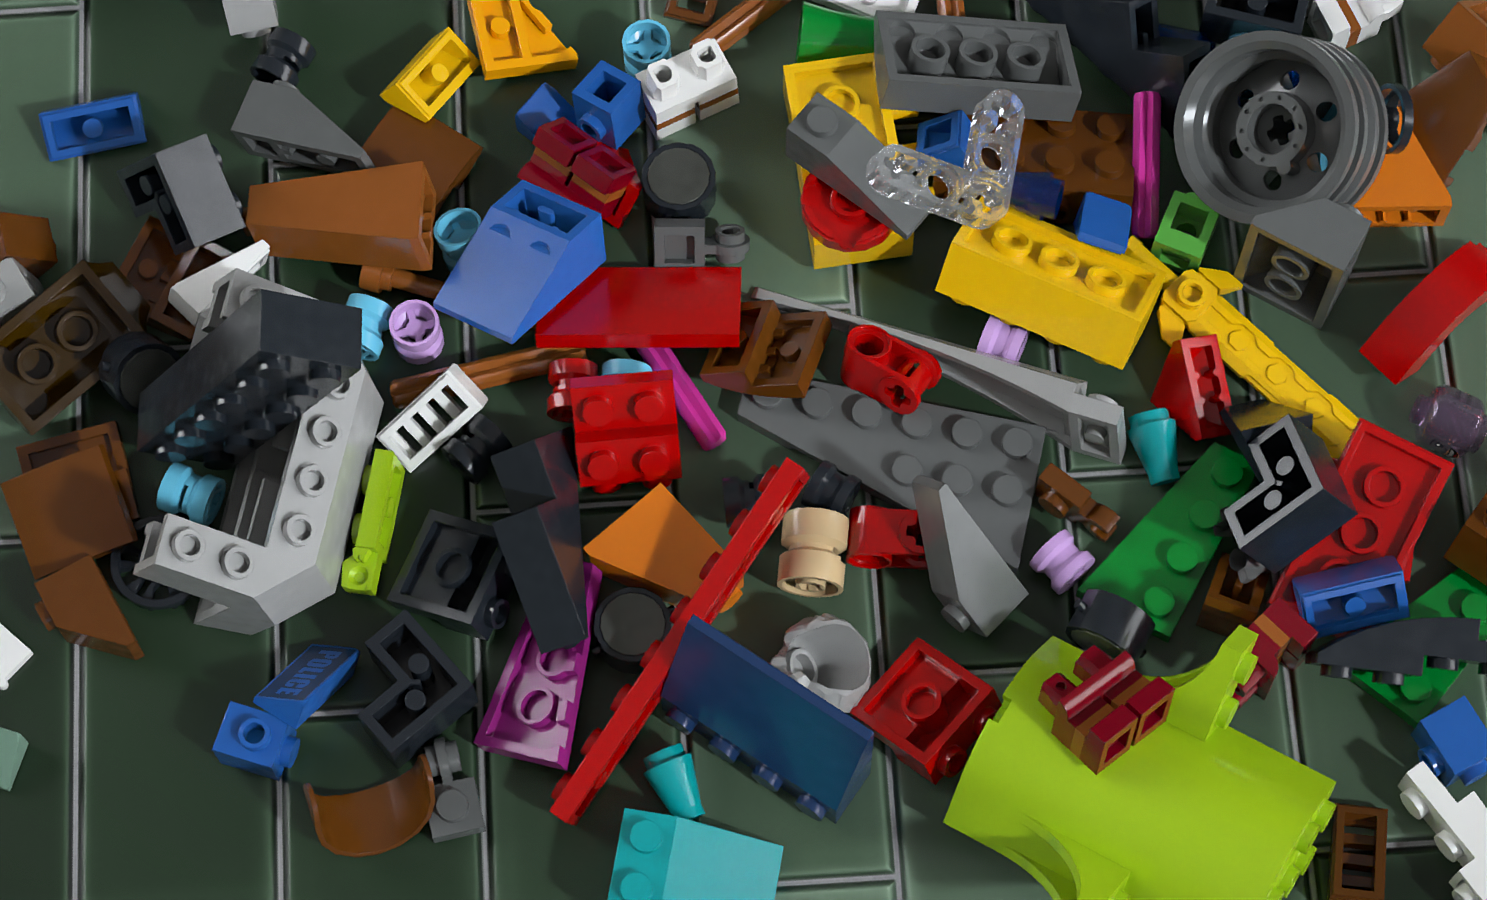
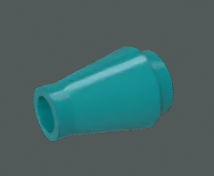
M1168 408L1148 410L1129 417L1130 430L1126 433L1149 477L1151 487L1178 481L1180 474L1178 470L1176 419H1170Z
M681 743L664 748L643 759L647 769L643 775L672 816L694 820L706 814L701 804L692 754H686Z

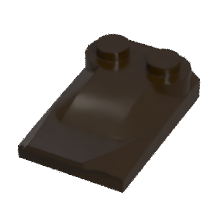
M81 260L0 327V404L30 436H33L100 380L99 363L102 360L105 349L117 337L131 331L147 332V317L151 306L112 261L91 263Z

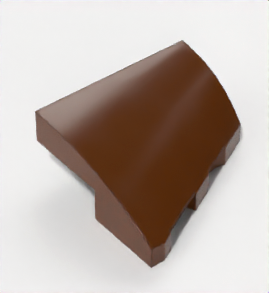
M1471 50L1408 91L1414 109L1413 133L1446 188L1454 181L1449 176L1450 172L1465 150L1471 152L1475 150L1482 139L1483 130L1487 125V58ZM1399 100L1397 106L1399 107L1400 111L1402 112V107H1401V103H1400V100Z

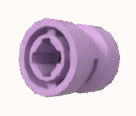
M415 299L399 304L392 311L389 319V329L399 356L406 362L416 365L427 364L436 359L442 351L444 336L439 316L434 307L425 301Z

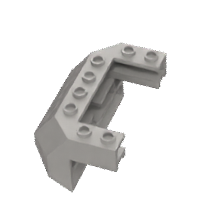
M235 268L214 283L212 289L214 296L207 319L203 321L201 330L211 333L260 289L311 299L316 298ZM362 359L361 370L236 465L219 530L171 513L165 514L163 523L152 521L146 524L144 535L147 536L140 561L135 564L133 575L200 597L193 624L253 635L273 627L334 594L362 490L363 472L369 463L384 401Z

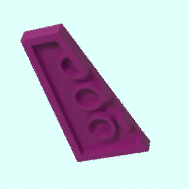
M583 562L589 638L581 640L573 648H558L541 654L526 615L473 742L483 751L568 770L603 573L593 563Z

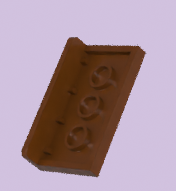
M1076 110L1072 122L967 115L976 127L979 135L977 166L968 169L934 167L932 187L938 203L932 211L937 214L969 216L983 195L1051 224H1073L1086 192H1093L1129 204L1132 208L1134 193V168L1132 165L1133 114ZM938 113V117L949 113Z

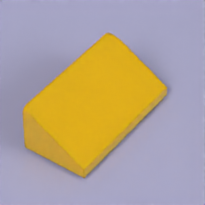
M447 27L434 36L379 96L387 103L426 123L481 62L460 38Z

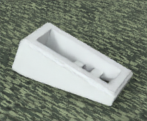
M261 240L176 283L170 288L169 302L195 327L199 315L211 307L214 293H212L214 283L235 268L255 274L266 263L270 246L264 240Z
M453 363L376 435V438L388 450L393 451L401 464L411 473L479 412L487 403L488 398L461 368ZM446 385L467 405L464 409L443 389ZM432 398L453 418L448 424L428 403ZM417 412L437 432L433 438L412 417ZM402 425L422 445L418 452L397 432Z

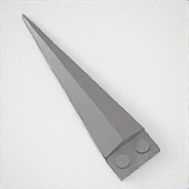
M755 287L752 300H774L779 310L788 313L826 311L833 325L832 328L849 334L850 330L854 327L864 324L880 327L888 334L933 355L939 362L943 377L995 403L1029 424L1047 427L1045 434L1070 450L1121 465L1127 448L1124 407L1118 406L1113 399L1101 394H1089L1087 397V381L759 287Z

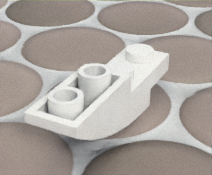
M1422 761L1409 770L1397 785L1402 791L1400 794L1401 801L1411 815L1418 820L1423 818L1436 833L1434 840L1443 855L1452 862L1458 861L1463 867L1449 881L1450 885L1454 888L1452 891L1454 900H1487V808L1474 791L1457 803L1429 767Z

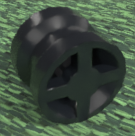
M824 460L809 481L801 504L805 507L824 508L846 515L860 490L862 479L855 475L844 476L837 472L835 464Z

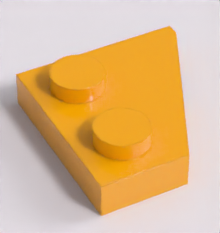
M467 0L484 80L576 69L578 62L576 51L572 47L566 48L551 31L552 23L540 10L535 9L529 0Z

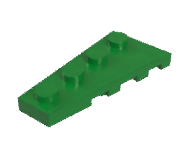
M1214 442L1077 589L1075 596L1082 599L1086 590L1100 589L1132 602L1147 613L1156 626L1151 635L1168 643L1223 539L1222 536H1215L1213 530L1214 525L1223 521L1220 510L1226 506H1231L1246 495L1255 478V474L1246 458Z
M1458 568L1408 605L1410 617L1390 621L1397 622L1437 617L1481 619L1479 640L1486 641L1487 586ZM1424 658L1422 676L1405 677L1404 686L1373 683L1372 672L1353 670L1352 679L1349 680L1415 728L1420 720L1430 714L1468 663L1459 662L1458 671L1426 668L1427 658Z

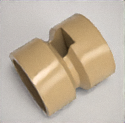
M805 507L788 510L783 517L781 545L788 551L779 556L777 587L785 592L804 597H832L841 594L844 588L846 564L841 561V556L839 555L847 550L849 518L844 514L824 508Z

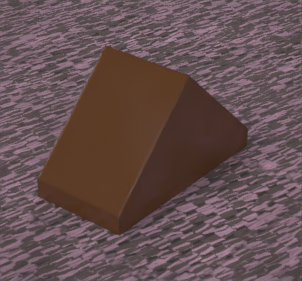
M1222 552L1196 626L1229 637L1239 625L1248 628L1255 621L1270 573H1261L1254 580L1246 584L1240 583L1238 572L1230 566V554Z

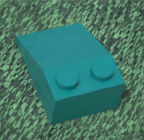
M624 808L607 900H775L784 846L678 816Z

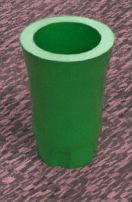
M803 1L795 64L874 52V17L836 11Z

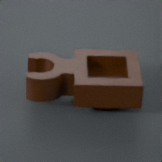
M1050 463L1038 477L1035 495L1039 497L1040 505L1052 516L1058 519H1063L1065 516L1074 524L1079 521L1093 536L1104 543L1117 529L1116 523L1120 520L1119 515L1109 507L1091 498L1092 492L1053 463Z

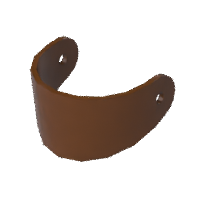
M425 754L418 755L414 766L401 776L363 791L343 795L321 796L314 794L310 783H306L303 786L314 828L321 845L334 854L355 858L378 855L404 844L418 834L428 822L435 804L434 782Z

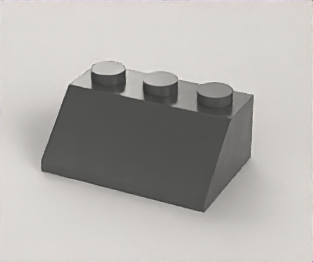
M1327 198L1255 215L1250 224L1234 277L1243 284L1241 290L1321 330L1348 282L1372 221L1363 217L1362 213L1354 206L1342 202L1335 203Z

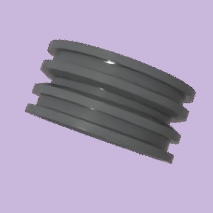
M1273 30L1244 33L1225 41L1207 54L1187 79L1178 100L1174 120L1176 155L1189 186L1212 210L1226 218L1245 224H1251L1255 215L1322 198H1327L1335 203L1342 202L1354 206L1369 190L1381 169L1389 135L1387 108L1380 87L1368 68L1355 55L1341 46L1326 40ZM1291 71H1297L1300 77L1299 83L1295 88L1288 74ZM1246 90H1251L1254 97L1242 107L1240 103L1242 94ZM1335 104L1337 108L1336 116L1330 121H1323L1321 118H1324L1331 106ZM1292 123H1294L1295 130L1291 131ZM1235 140H1237L1243 152V156L1240 158H1236L1232 152V145ZM1320 152L1326 156L1328 166L1324 171H1321L1318 156L1315 153ZM1280 174L1281 186L1277 190H1272L1268 185Z

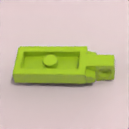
M375 449L372 465H366L363 472L362 493L365 495L362 513H357L354 517L351 532L352 542L356 547L352 549L353 555L342 562L341 586L348 593L376 596L382 563L387 564L406 472L395 453L391 450Z

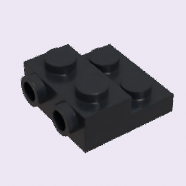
M430 509L387 597V601L397 609H406L410 613L437 620L446 629L488 641L493 629H501L508 620L510 605L507 599L514 586L513 578L493 526Z

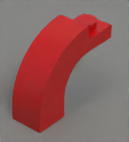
M1469 241L1456 250L1428 274L1395 307L1359 349V352L1394 385L1399 384L1416 373L1445 338L1474 310L1487 302V248L1481 243L1475 245L1472 241Z

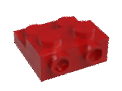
M672 369L570 378V395L580 487L591 486L592 490L597 493L608 494L619 490L623 483L642 482L646 488L654 489L660 483L667 487L672 483L673 479L682 478L681 450Z
M917 637L861 698L858 705L852 708L850 715L872 730L876 738L892 748L897 759L936 785L944 775L951 778L961 771L967 760L966 750L980 736L988 719H994L1002 704L992 686Z

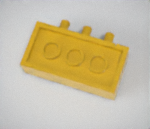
M874 52L783 65V94L789 124L814 95L819 92L859 120L902 164L916 162L917 142L898 145L894 120L917 117L919 111L880 109ZM796 163L802 195L806 177L810 172ZM926 187L935 196L933 187ZM807 228L814 270L910 256L913 253L914 232L906 240L893 231L883 243L866 251L842 252L823 245L810 234Z
M982 195L950 244L935 291L949 296L958 304L972 306L994 315L1005 324L1017 325L1041 335L1050 343L1064 345L1088 355L1097 363L1111 365L1123 370L1151 317L1167 272L1143 262L1141 264L1140 261L1124 254L1120 255L1078 241L1074 233Z

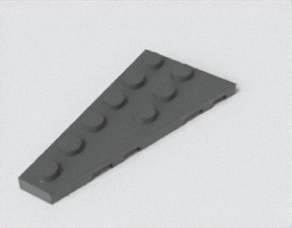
M814 380L811 381L805 398H776L742 393L737 413L739 422L789 450L796 449L820 464L824 460L830 461L836 465L837 472L842 475H855L862 479L860 489L896 509L917 510L911 481L918 474L946 483L1011 571L1017 575L1047 427L921 402L918 408L911 414H899L862 392L849 387Z

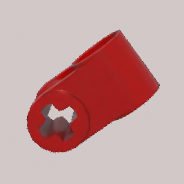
M864 324L854 327L847 336L840 376L844 384L849 388L862 392L885 404L894 412L911 414L920 405L923 392L926 389L935 387L940 381L942 369L939 362L927 351L911 346L888 334L880 327ZM916 363L919 364L917 368L914 367V364ZM904 393L906 397L904 399H901L900 397Z
M862 505L851 508L849 511L846 562L852 566L865 569H881L886 567L928 569L924 546L916 545L918 534H921L917 510L889 509L874 505Z

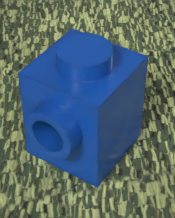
M603 60L571 92L577 127L598 142L600 141L615 150H618L646 118L641 81Z
M1465 696L1419 721L1411 733V736L1420 748L1418 750L1420 762L1424 761L1433 774L1439 777L1445 788L1458 780H1461L1464 786H1468L1487 775V729Z
M230 701L212 751L222 764L279 781L284 767L291 768L296 760L300 747V738L296 737L297 731L293 727L269 712Z

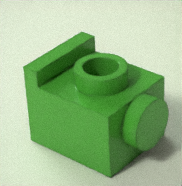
M1175 190L1153 241L1151 253L1169 269L1180 273L1192 269L1197 272L1217 226L1220 214L1207 206L1195 193L1185 194ZM1181 231H1187V232L1191 233L1192 235H1189V234L1184 233V232H1181Z

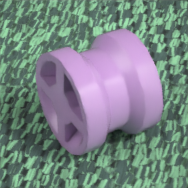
M990 315L976 350L1019 362L1030 331L1017 325L1005 324L998 317Z
M1064 529L1054 535L1039 549L1029 565L1036 573H1045L1051 579V588L1060 595L1070 589L1086 574L1095 562V558L1088 551H1080L1074 545V537Z

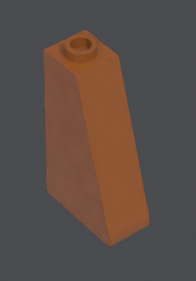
M423 161L251 185L249 187L248 207L242 208V218L246 225L243 230L247 237H253L255 243L264 240L270 246L268 256L416 271L432 270L436 191Z

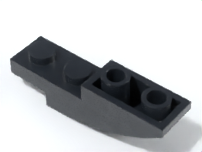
M1437 617L1403 620L1355 630L1332 639L1306 653L1305 664L1321 666L1320 676L1352 679L1353 670L1372 672L1373 683L1404 686L1405 677L1422 676L1424 658H1427L1426 668L1458 671L1459 662L1477 664V674L1487 676V641L1479 640L1481 619Z

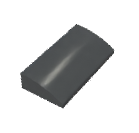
M876 10L874 58L880 109L952 113L963 110L966 115L1072 122L1082 91L1066 24Z

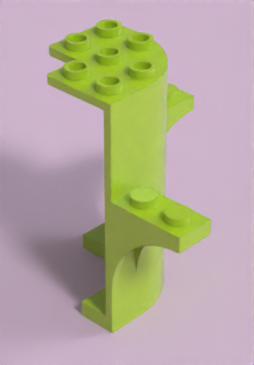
M1241 625L1222 643L1217 655L1208 663L1186 673L1159 676L1175 688L1166 721L1135 746L1131 745L1126 753L1095 775L1051 733L1055 717L1038 701L1042 684L1055 673H1062L1076 686L1083 683L1082 680L1073 674L1075 662L1084 651L1052 636L1021 667L1003 693L1002 698L1004 701L994 719H988L962 772L943 823L1021 866L1045 888L1053 900H1282L1283 897H1288L1299 875L1303 876L1317 850L1313 843L1318 832L1323 833L1335 811L1336 804L1329 801V798L1336 785V781L1228 726L1239 705V700L1232 697L1237 684H1246L1258 661V656L1251 652L1259 634ZM1143 675L1149 681H1153L1155 678L1158 677Z

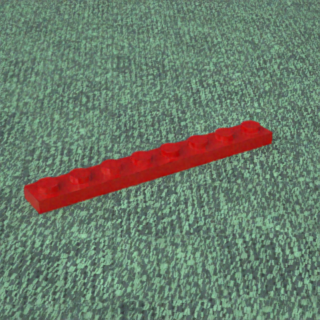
M786 457L780 467L774 464L766 472L758 486V491L762 493L751 511L744 508L737 515L728 532L733 538L722 554L714 552L709 557L699 574V578L703 582L694 596L690 598L686 595L682 598L671 614L669 622L674 625L663 642L656 639L643 655L640 666L644 670L633 686L629 683L625 684L618 692L610 707V710L615 713L604 730L598 727L590 734L581 749V754L585 758L575 773L572 774L568 771L555 786L551 794V798L555 800V803L549 812L565 823L574 826L578 824L660 702L661 692L687 622L694 614L709 625L713 623L810 478L803 467Z

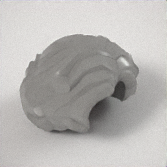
M828 613L804 618L789 627L784 634L783 647L777 655L772 657L769 663L844 713H850L852 708L858 705L871 684L872 660L870 658L868 642L846 620L839 619Z

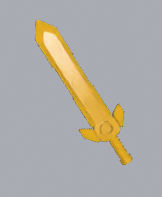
M1132 235L1128 239L1124 255L1140 261L1141 264L1143 262L1167 272L1162 286L1164 292L1160 298L1157 311L1161 339L1171 347L1173 341L1183 338L1184 328H1187L1188 332L1194 337L1216 334L1222 362L1239 378L1246 380L1269 402L1312 413V431L1324 440L1331 457L1339 458L1358 418L1336 397L1328 394L1275 347L1272 340L1221 296L1241 290L1243 284L1228 271L1199 267L1197 272L1194 269L1185 270L1178 277L1151 253L1135 235Z

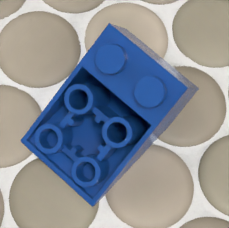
M521 180L490 207L433 301L434 309L510 344L515 343L606 261L601 213L525 180Z

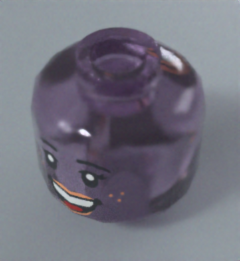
M1445 384L1435 387L1428 396L1420 394L1414 402L1409 415V422L1416 425L1415 439L1417 443L1424 448L1451 459L1461 458L1467 452L1476 453L1487 434V415L1484 414L1485 406L1482 400Z

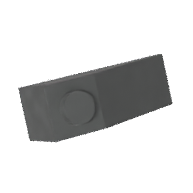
M275 80L273 83L252 81L231 128V132L248 154L332 173L376 168L365 150L302 95L294 85L281 80Z
M819 92L814 95L786 128L787 157L907 240L937 205L938 199L859 120Z
M918 474L911 482L931 588L944 606L941 614L952 627L962 633L967 629L988 637L1029 593L947 484Z

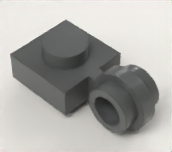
M655 218V267H705V254H715V259L721 263H738L745 259V254L750 250V238L745 234L744 227L737 224L720 225L715 228V234L711 237H705V219Z
M444 737L434 739V745L424 747L432 777L441 775L443 782L442 784L434 785L435 804L429 819L434 843L486 832L474 776L455 781L453 778V772L462 771L456 740L446 742Z

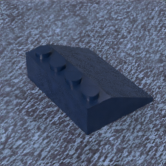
M692 615L687 622L660 695L662 710L667 712L664 718L673 727L687 735H690L694 730L710 741L707 745L708 748L723 760L734 763L738 759L752 768L751 776L765 788L773 792H777L779 788H782L797 798L795 805L809 817L817 821H821L823 817H826L836 824L871 773L874 732L696 615Z

